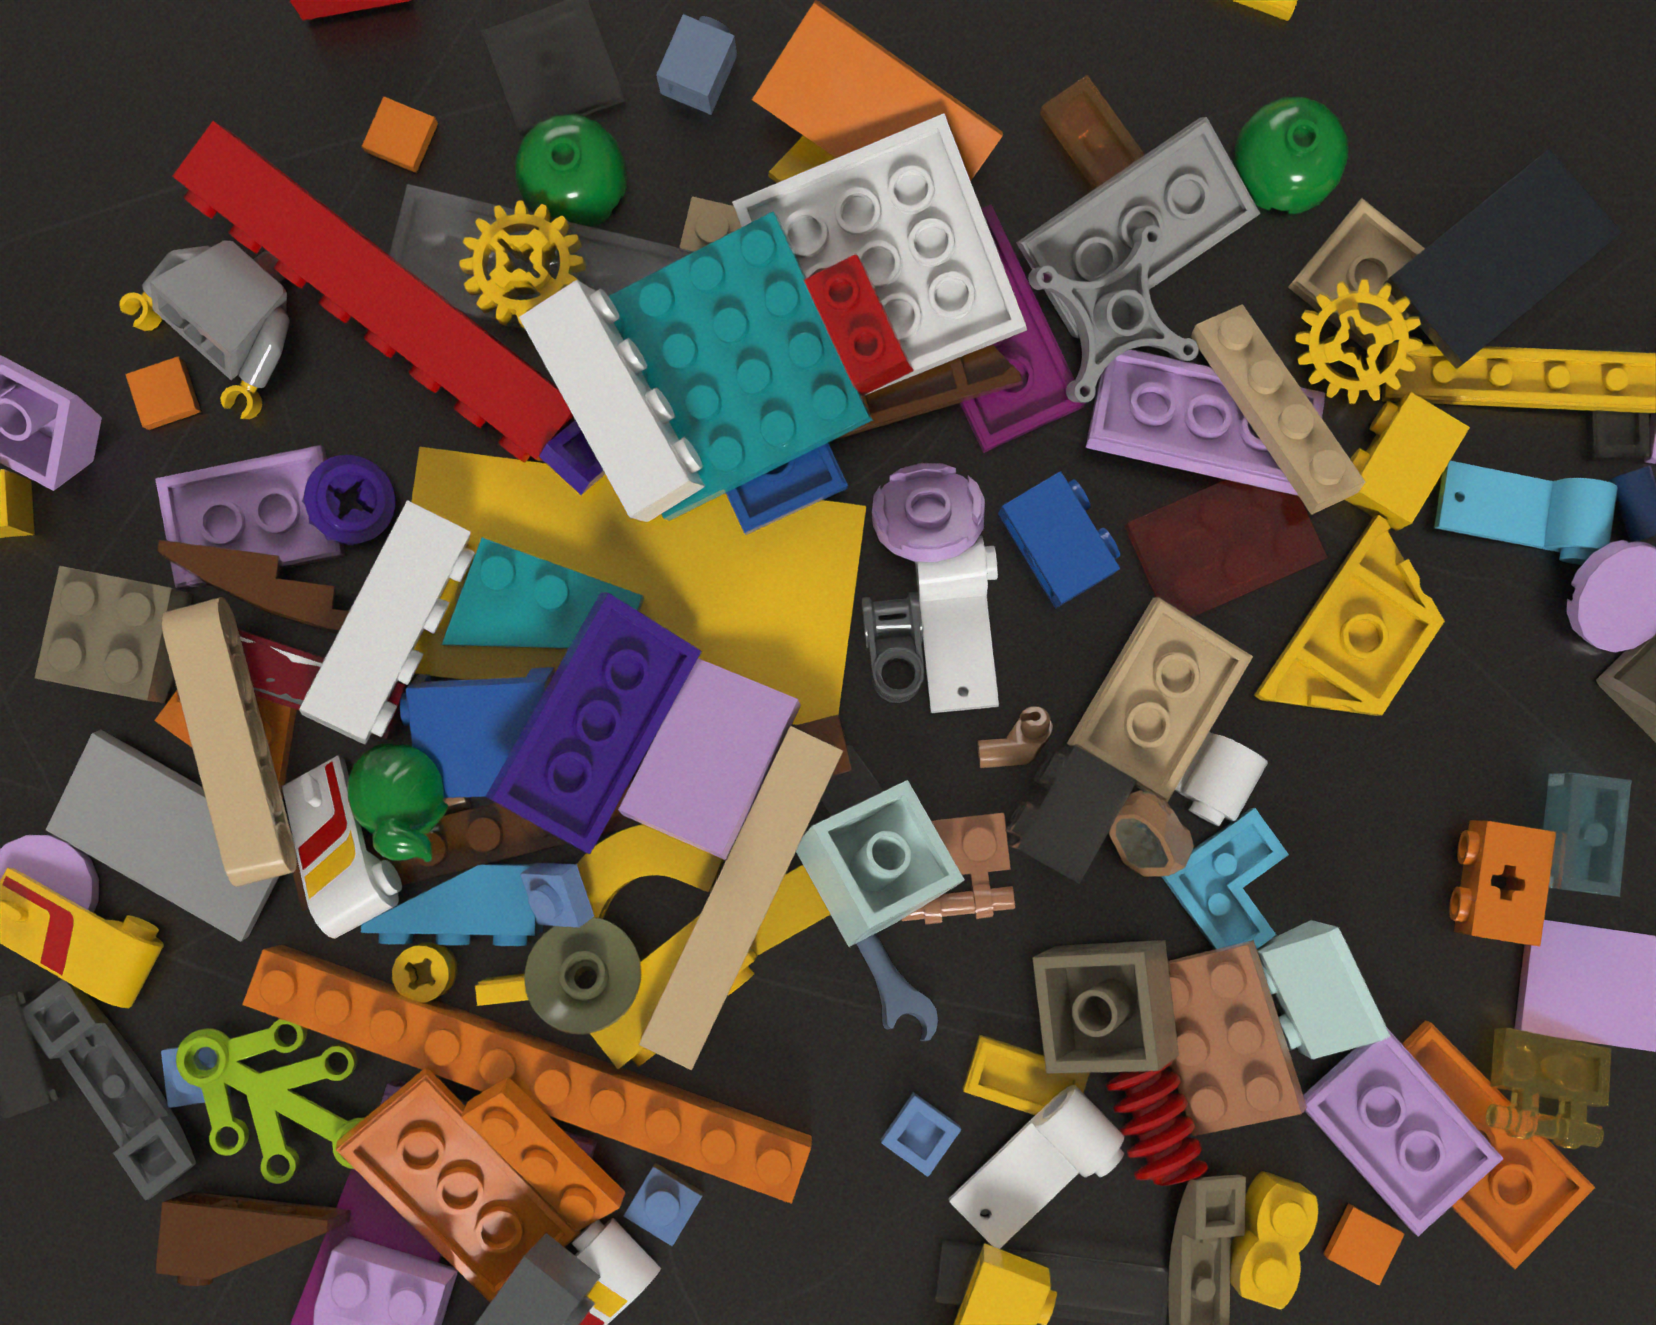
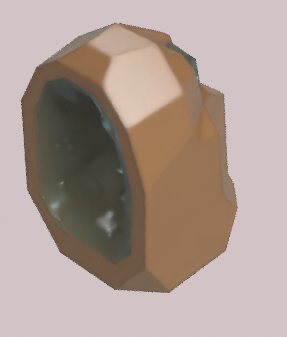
M1137 791L1125 795L1115 806L1109 835L1122 862L1127 867L1144 877L1170 876L1186 867L1194 848L1191 834L1180 823L1166 799H1158L1154 793Z

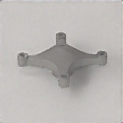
M1155 225L1136 229L1133 234L1134 247L1129 256L1117 269L1092 282L1071 280L1058 274L1052 266L1036 267L1029 273L1028 279L1031 287L1036 290L1046 289L1058 296L1068 307L1075 320L1081 341L1082 361L1076 380L1070 382L1066 389L1067 397L1072 402L1085 403L1091 401L1095 396V386L1101 373L1112 360L1130 349L1140 346H1152L1169 352L1172 359L1181 361L1193 360L1198 355L1199 348L1196 341L1190 338L1184 339L1173 333L1161 321L1151 302L1148 288V270L1152 254L1163 238L1162 231Z

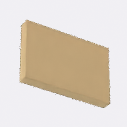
M1153 598L1067 744L1146 793L1153 794L1158 799H1166L1168 802L1253 656L1161 598Z

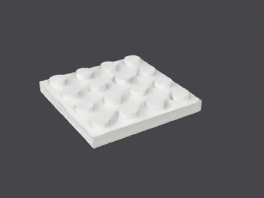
M944 113L732 202L742 227L774 211L782 224L806 278L857 253L871 278L914 370L874 391L1027 330Z

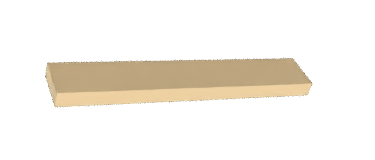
M790 726L641 1038L640 1046L690 1070L693 1069L841 758L843 750Z

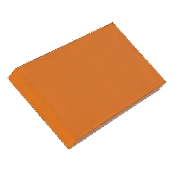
M817 0L812 4L752 99L835 158L944 113L970 181L1003 136V131Z
M1425 1020L1402 1045L1504 1158L1451 1207L1508 1265L1516 1269L1595 1187L1431 1022Z
M425 1067L337 1141L336 1151L491 1303L522 1258L546 1233L565 1247L581 1234V1230L578 1231L461 1118L465 1105L428 1067Z

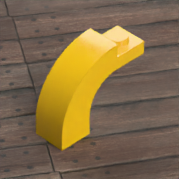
M641 824L609 836L594 846L592 852L585 854L577 863V867L594 913V918L603 919L610 902L618 891L630 881L639 877L650 875L667 876L710 892L718 878L724 859Z

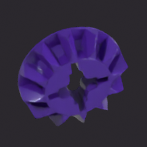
M340 455L325 460L313 470L307 478L302 502L309 517V524L315 526L323 533L326 540H335L352 546L373 540L385 530L393 517L395 494L389 478L376 464L359 456ZM356 481L359 482L360 485L356 490L358 492L356 502L363 506V511L352 509L347 515L345 514L339 519L337 516L340 513L338 508L341 501L333 496V492L336 491L343 494L349 488H352Z

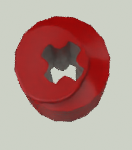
M1173 1060L1159 1071L1119 1072V1075L1106 1083L1107 1090L1125 1091L1126 1094L1125 1098L1113 1105L1114 1112L1132 1113L1133 1116L1131 1121L1120 1128V1132L1123 1135H1139L1140 1142L1127 1150L1128 1157L1146 1158L1147 1160L1146 1165L1134 1172L1135 1179L1153 1180L1155 1185L1161 1186L1174 1185L1195 1179L1209 1169L1206 1162L1194 1159L1202 1151L1199 1140L1186 1137L1195 1128L1193 1119L1189 1116L1178 1115L1188 1105L1186 1097L1182 1094L1170 1093L1181 1083L1180 1077L1176 1072L1162 1071L1171 1065Z

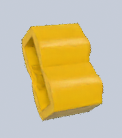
M1261 1171L1250 1184L1245 1196V1235L1235 1236L1231 1243L1230 1283L1241 1297L1280 1310L1292 1299L1300 1279L1301 1262L1299 1252L1310 1241L1318 1218L1317 1198L1301 1183Z

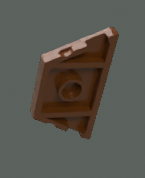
M991 344L862 396L873 420L836 439L1023 384L1021 374Z

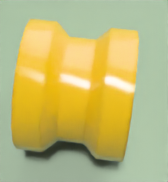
M423 942L404 950L396 958L392 968V982L396 991L401 996L421 1003L429 1002L447 993L454 985L458 975L457 961L453 953L446 946L435 944V942ZM412 966L417 969V974L419 976L417 982H415L417 979L415 975V969H413Z

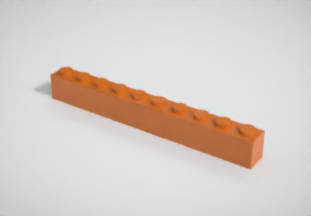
M282 944L262 950L242 1004L423 1070L425 1067H428L435 1075L482 1092L509 1077L548 1116L791 1204L811 1150V1135L622 1067L617 1069L614 1064L440 1001L433 999L429 1002L421 1003L401 996L393 984Z

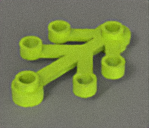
M279 1019L270 1028L232 1039L223 1032L210 1028L200 1029L191 1033L178 1047L176 1065L180 1075L186 1082L202 1089L212 1126L209 1141L216 1153L223 1156L233 1155L241 1150L249 1139L247 1125L233 1115L227 1088L228 1084L247 1095L263 1154L260 1169L267 1181L274 1184L288 1181L297 1172L300 1164L297 1152L292 1147L286 1145L278 1112L330 1140L333 1146V1154L337 1161L347 1168L354 1169L336 1151V1145L341 1137L364 1118L346 1121L290 1090L326 1078L332 1081H340L347 1078L357 1066V1055L352 1047L343 1043L334 1044L320 1056L259 1073L239 1061L272 1049L281 1053L292 1052L305 1042L307 1028ZM282 1024L292 1025L296 1029L297 1039L294 1044H285L280 1040L278 1030ZM202 1047H209L215 1051L217 1062L214 1067H205L199 1061V1052ZM340 1052L346 1056L348 1066L344 1072H336L329 1066V1056L331 1053ZM223 1127H232L237 1131L239 1137L237 1145L227 1146L221 1141L220 1131ZM283 1155L288 1159L290 1165L288 1173L279 1174L272 1169V1156Z

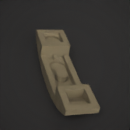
M1237 1174L1189 1180L1179 1206L1171 1245L1168 1285L1169 1325H1229L1231 1237L1245 1235V1176Z

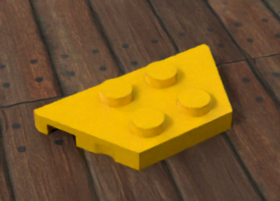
M1380 515L1372 518L1254 694L1255 697L1271 702L1374 716L1383 715L1445 622L1432 598L1423 593L1420 587V578L1410 560H1404L1388 532L1391 527L1385 518Z

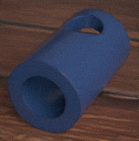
M1651 466L1609 479L1610 483L1618 487L1616 496L1618 510L1630 543L1655 536L1656 479Z

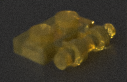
M1507 1027L1494 1029L1491 1087L1510 1090L1512 1095L1511 1104L1508 1107L1491 1104L1486 1111L1487 1125L1505 1130L1506 1134L1510 1137L1529 1140L1533 1136L1553 1139L1555 1145L1570 1149H1578L1581 1145L1599 1147L1603 1142L1604 1131L1601 1125L1586 1122L1587 1106H1609L1611 1048ZM1539 1096L1559 1100V1112L1556 1116L1538 1113Z

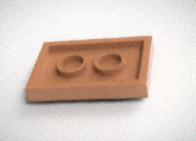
M1254 940L1168 961L1179 1056L1171 1063L1172 1072L1178 1073L1181 1083L1177 1088L1179 1094L1184 1095L1188 1102L1185 1109L1186 1116L1191 1117L1195 1124L1192 1136L1302 1114L1307 1106Z

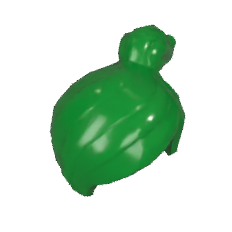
M393 743L374 746L366 751L354 764L348 779L347 799L353 817L370 834H373V847L382 856L393 861L408 860L415 857L423 859L425 862H429L432 859V843L426 834L443 818L448 808V804L443 801L444 789L439 770L426 754L412 746L404 744L393 745Z

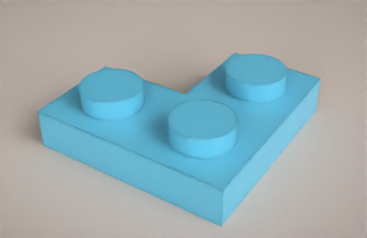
M1250 808L1241 814L1235 822H1230L1195 847L1185 868L1170 876L1161 877L1214 950L1254 940L1258 949L1276 936V934L1243 887L1289 854L1256 808Z

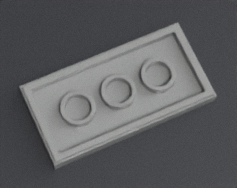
M1202 117L1016 243L1032 270L1036 267L1052 266L1063 277L1075 281L1092 282L1110 274L1126 260L1134 247L1133 234L1136 229L1155 225L1162 231L1163 238L1160 245L1155 248L1150 260L1148 270V288L1150 290L1251 221L1260 212L1208 118ZM1044 289L1071 336L1079 338L1075 320L1068 307L1058 296Z
M103 730L91 734L46 828V831L240 942L249 937L279 878L278 876L240 887L233 886L223 866L203 787Z

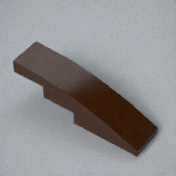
M159 540L158 552L164 558L213 588L270 614L338 634L350 612L334 609L337 592L335 586L280 579L282 561L277 555Z

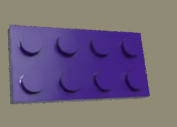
M600 592L485 797L579 850L590 854L702 651L610 593Z

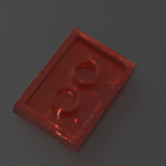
M1224 480L1124 525L1156 597L1161 598L1191 618L1328 558L1299 496L1231 480Z

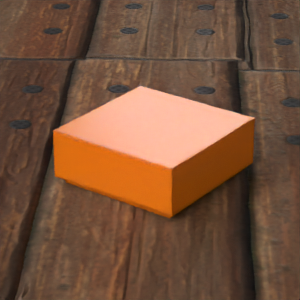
M383 96L362 148L370 155L417 173L438 122L431 115Z
M179 356L125 374L142 427L151 430L201 413L185 360Z
M1348 1203L1323 1255L1342 1267L1380 1285L1405 1234L1390 1224Z

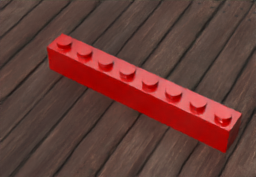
M212 121L172 177L189 189L183 197L187 202L211 219H213L217 212L234 224L228 232L232 237L256 254L262 247L279 259L273 267L277 272L301 289L306 282L310 283L324 294L318 302L323 308L344 323H347L351 317L355 318L369 329L363 337L368 343L389 358H392L396 351L414 364L408 372L413 378L434 393L441 386L458 399L453 408L459 414L479 428L486 421L503 434L498 443L522 462L526 463L530 456L535 460L543 461L539 455L545 445L575 421L557 385L223 126Z

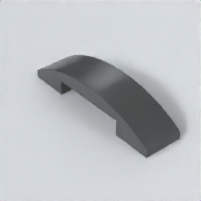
M61 979L18 1012L48 1058H60L120 1147L113 1154L145 1201L154 1197L196 1164L186 1136L172 1109L168 1108L167 1101L159 1087L120 1032L84 991Z

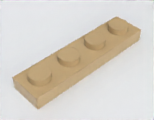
M1243 304L1196 324L1191 338L1196 341L1199 350L1311 515L1359 493L1366 481Z

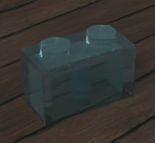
M1578 773L1549 774L1543 830L1556 832L1549 888L1620 897L1631 780Z

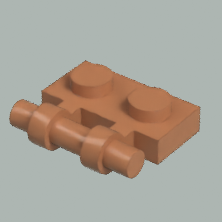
M1004 813L932 820L931 822L962 875L970 874L972 891L942 894L903 918L902 921L924 919L925 925L942 923V917L975 913V918L981 919L993 917V911L1015 909L1012 886L990 889L988 872L1011 869Z

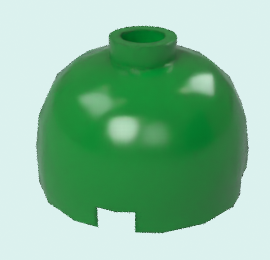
M1282 97L1261 107L1244 124L1236 141L1233 165L1257 206L1267 210L1275 208L1280 211H1289L1287 214L1301 213L1319 205L1339 184L1348 160V138L1339 118L1324 104L1306 97Z
M578 114L556 115L537 123L523 138L515 157L516 185L527 209L534 215L536 209L541 204L546 205L550 212V223L556 218L563 216L570 226L568 231H585L604 223L613 214L612 209L619 203L621 196L623 198L627 189V166L617 141L598 122Z

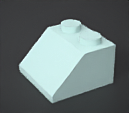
M908 780L813 825L804 834L796 850L848 947L897 923L964 881L962 874Z
M1310 920L1270 939L1257 949L1271 995L1281 1013V1016L1278 1018L1289 1050L1297 1047L1301 1054L1315 1059L1380 1042L1390 1037L1388 1029L1339 927Z

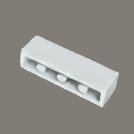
M575 280L519 317L630 518L649 522L705 487L697 473L699 469L703 468L700 457L686 438L678 439L669 423L670 420L675 418L672 407L658 388L650 389L641 371L647 368L645 359L631 339H622L613 323L620 318L618 311L602 289L595 291L580 281Z
M407 500L300 707L301 715L366 745L371 733L380 737L383 736L397 708V705L388 702L397 682L400 681L408 685L423 657V653L414 650L424 629L435 633L449 605V602L440 598L449 579L451 578L460 583L475 554L474 551L466 548L471 531Z

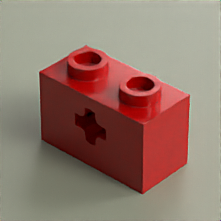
M857 253L804 279L852 385L862 396L914 371L871 278Z

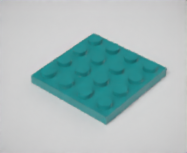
M774 211L608 296L620 317L613 323L622 339H631L645 359L647 368L641 371L650 389L658 388L673 409L675 418L670 420L669 423L679 440L686 438L691 443L703 465V468L699 469L697 473L705 487L663 512L662 516L666 520L670 521L873 420L861 394L852 385L804 282L806 276Z

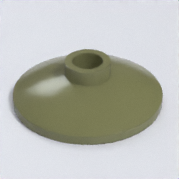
M592 917L581 927L554 926L541 936L529 954L524 975L526 994L534 1011L550 1026L572 1034L597 1032L618 1021L633 1004L641 982V963L638 952L630 938L611 922ZM586 971L596 972L597 979L591 988H579L578 979L582 973Z

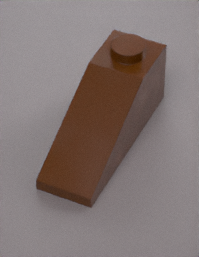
M187 1192L162 1202L156 1273L178 1276L177 1283L181 1285H209L213 1283L215 1277L310 1240L349 1222L350 1210Z

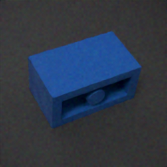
M1061 471L1004 504L998 512L999 517L1055 609L1120 569L1115 561L1116 558L1120 557V551L1114 539L1104 527L1099 530L1095 528L1086 513L1091 508L1087 495L1075 479L1067 482Z

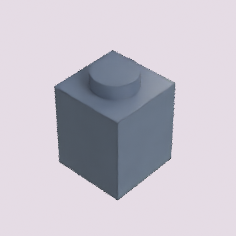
M683 14L656 74L661 94L711 115L737 57L735 35L730 34L727 26L713 18L701 16L699 20Z

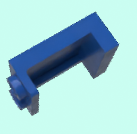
M554 667L531 668L526 677L431 681L430 674H420L409 684L406 692H403L400 698L401 720L404 726H410L412 747L426 754L439 770L443 782V798L486 796L554 676Z

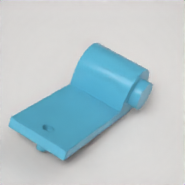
M1449 461L1442 473L1434 528L1560 552V561L1583 565L1591 554L1610 543L1618 487L1613 483L1603 480L1566 478L1549 481Z

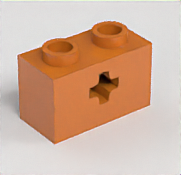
M1470 820L1469 828L1462 832L1458 844V861L1460 864H1463L1461 885L1460 887H1455L1450 900L1451 920L1455 921L1454 932L1540 947L1556 832L1492 821ZM1492 876L1506 877L1505 888L1491 886Z

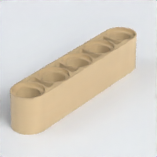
M223 597L165 612L162 615L163 636L225 872L235 887L293 873L297 866L295 846L239 631L230 605Z

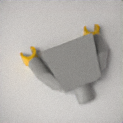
M225 240L212 247L200 246L169 252L142 284L144 290L142 294L132 292L127 293L121 298V312L134 315L143 306L142 314L134 321L133 327L144 331H151L157 328L163 319L230 380L239 374V377L242 379L240 385H232L222 392L220 398L222 406L230 409L234 405L236 397L243 393L247 398V406L241 414V419H252L260 413L262 398L256 390L266 386L281 357L290 323L286 313L287 292L280 284L285 277L273 268L279 259L266 249L252 259L233 241Z

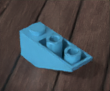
M490 863L478 865L361 924V933H379L378 943L412 944L413 934H436L435 944L469 945L470 935H493V945L525 946L527 945V936H535L543 932V925H538L536 917L530 908L528 895L520 873L533 864Z

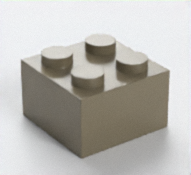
M59 566L35 679L146 701L168 703L171 698L175 678L172 668H170L171 663L163 636L162 615L171 610L190 606L193 594L170 587Z
M1165 940L1059 945L1033 957L1046 1073L1159 1071L1179 1056Z

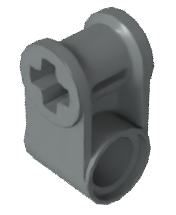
M909 592L907 598L875 602L872 601L870 596L861 597L866 647H869L874 689L881 698L888 702L902 703L909 701L919 691L924 677L921 646L923 632L918 592ZM894 661L903 662L912 669L914 680L907 688L901 690L892 689L883 681L881 675L883 668Z

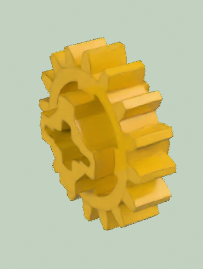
M517 201L515 214L507 216L503 208L498 205L494 207L497 221L491 225L480 218L475 221L482 234L479 239L464 238L463 244L473 254V257L459 260V266L464 273L474 275L463 285L470 296L482 294L476 305L484 314L497 307L496 319L500 324L506 326L512 316L517 315L520 325L525 329L519 317L575 280H578L573 276V273L586 270V263L583 257L571 255L577 252L582 245L577 234L565 236L570 226L563 216L556 218L550 223V212L546 205L541 204L536 209L534 215H530L524 202ZM518 231H530L528 235H509ZM558 249L560 267L556 279H553L550 275V262L556 257L555 251ZM491 251L496 254V268L489 274L491 279L488 280L487 262ZM508 253H512L517 259L521 258L525 262L531 261L539 278H535L529 271L526 273L520 268L516 269ZM521 294L538 295L528 300H515Z
M1362 278L1358 291L1350 292L1348 285L1343 280L1337 283L1338 297L1333 300L1323 292L1316 296L1318 304L1322 308L1319 313L1309 310L1304 311L1301 318L1310 324L1312 328L1311 331L1297 333L1295 341L1309 345V350L1301 354L1297 360L1299 365L1314 364L1316 369L1308 379L1311 384L1320 382L1324 378L1330 382L1327 389V397L1332 398L1340 388L1348 390L1349 403H1356L1360 390H1368L1371 398L1377 401L1380 400L1381 384L1386 382L1395 390L1401 387L1400 379L1396 374L1399 369L1414 372L1416 363L1406 356L1407 351L1422 349L1423 342L1418 338L1409 337L1408 331L1421 325L1419 316L1404 318L1402 313L1410 304V300L1405 296L1394 303L1388 298L1391 292V284L1385 283L1378 293L1370 292L1369 279ZM1359 303L1375 305L1384 310L1391 318L1376 321L1362 314ZM1338 310L1341 325L1336 335L1320 342V333L1325 321L1333 312ZM1350 316L1354 318L1356 327L1359 326L1363 334L1373 333L1375 339L1368 342L1366 355L1368 365L1364 363L1362 354L1358 355L1355 347L1345 348L1343 342H1346L1350 337L1352 324ZM1399 339L1398 348L1393 359L1380 371L1376 358L1382 347ZM1340 360L1354 367L1359 378L1348 377L1336 372L1328 365V362L1332 363Z

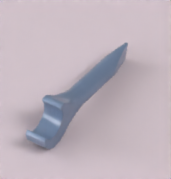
M876 933L856 943L878 987L884 1028H894L896 1020L901 1015L910 1014L915 1016L922 1026L920 1041L930 1040L936 1032L938 1023L937 1011L931 1000L912 987L899 973Z

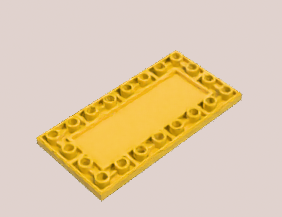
M419 447L411 502L471 531L466 548L474 551L475 554L481 538H485L643 595L644 601L640 613L701 650L699 659L797 698L801 707L792 725H799L839 714L866 506L821 500L745 535L725 493L670 521L664 519L662 514L649 522L629 517L606 474L580 495L546 463L532 461L524 463L517 459ZM475 554L460 583L451 578L449 579L440 597L449 602V605L435 633L424 629L414 650L423 653V657L414 674H430L434 677L456 680L526 677L531 668L554 667L556 672L568 649L456 647L441 645Z

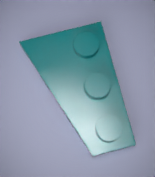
M481 538L441 645L456 647L487 646L497 648L569 649L600 592L610 593L639 612L644 596Z

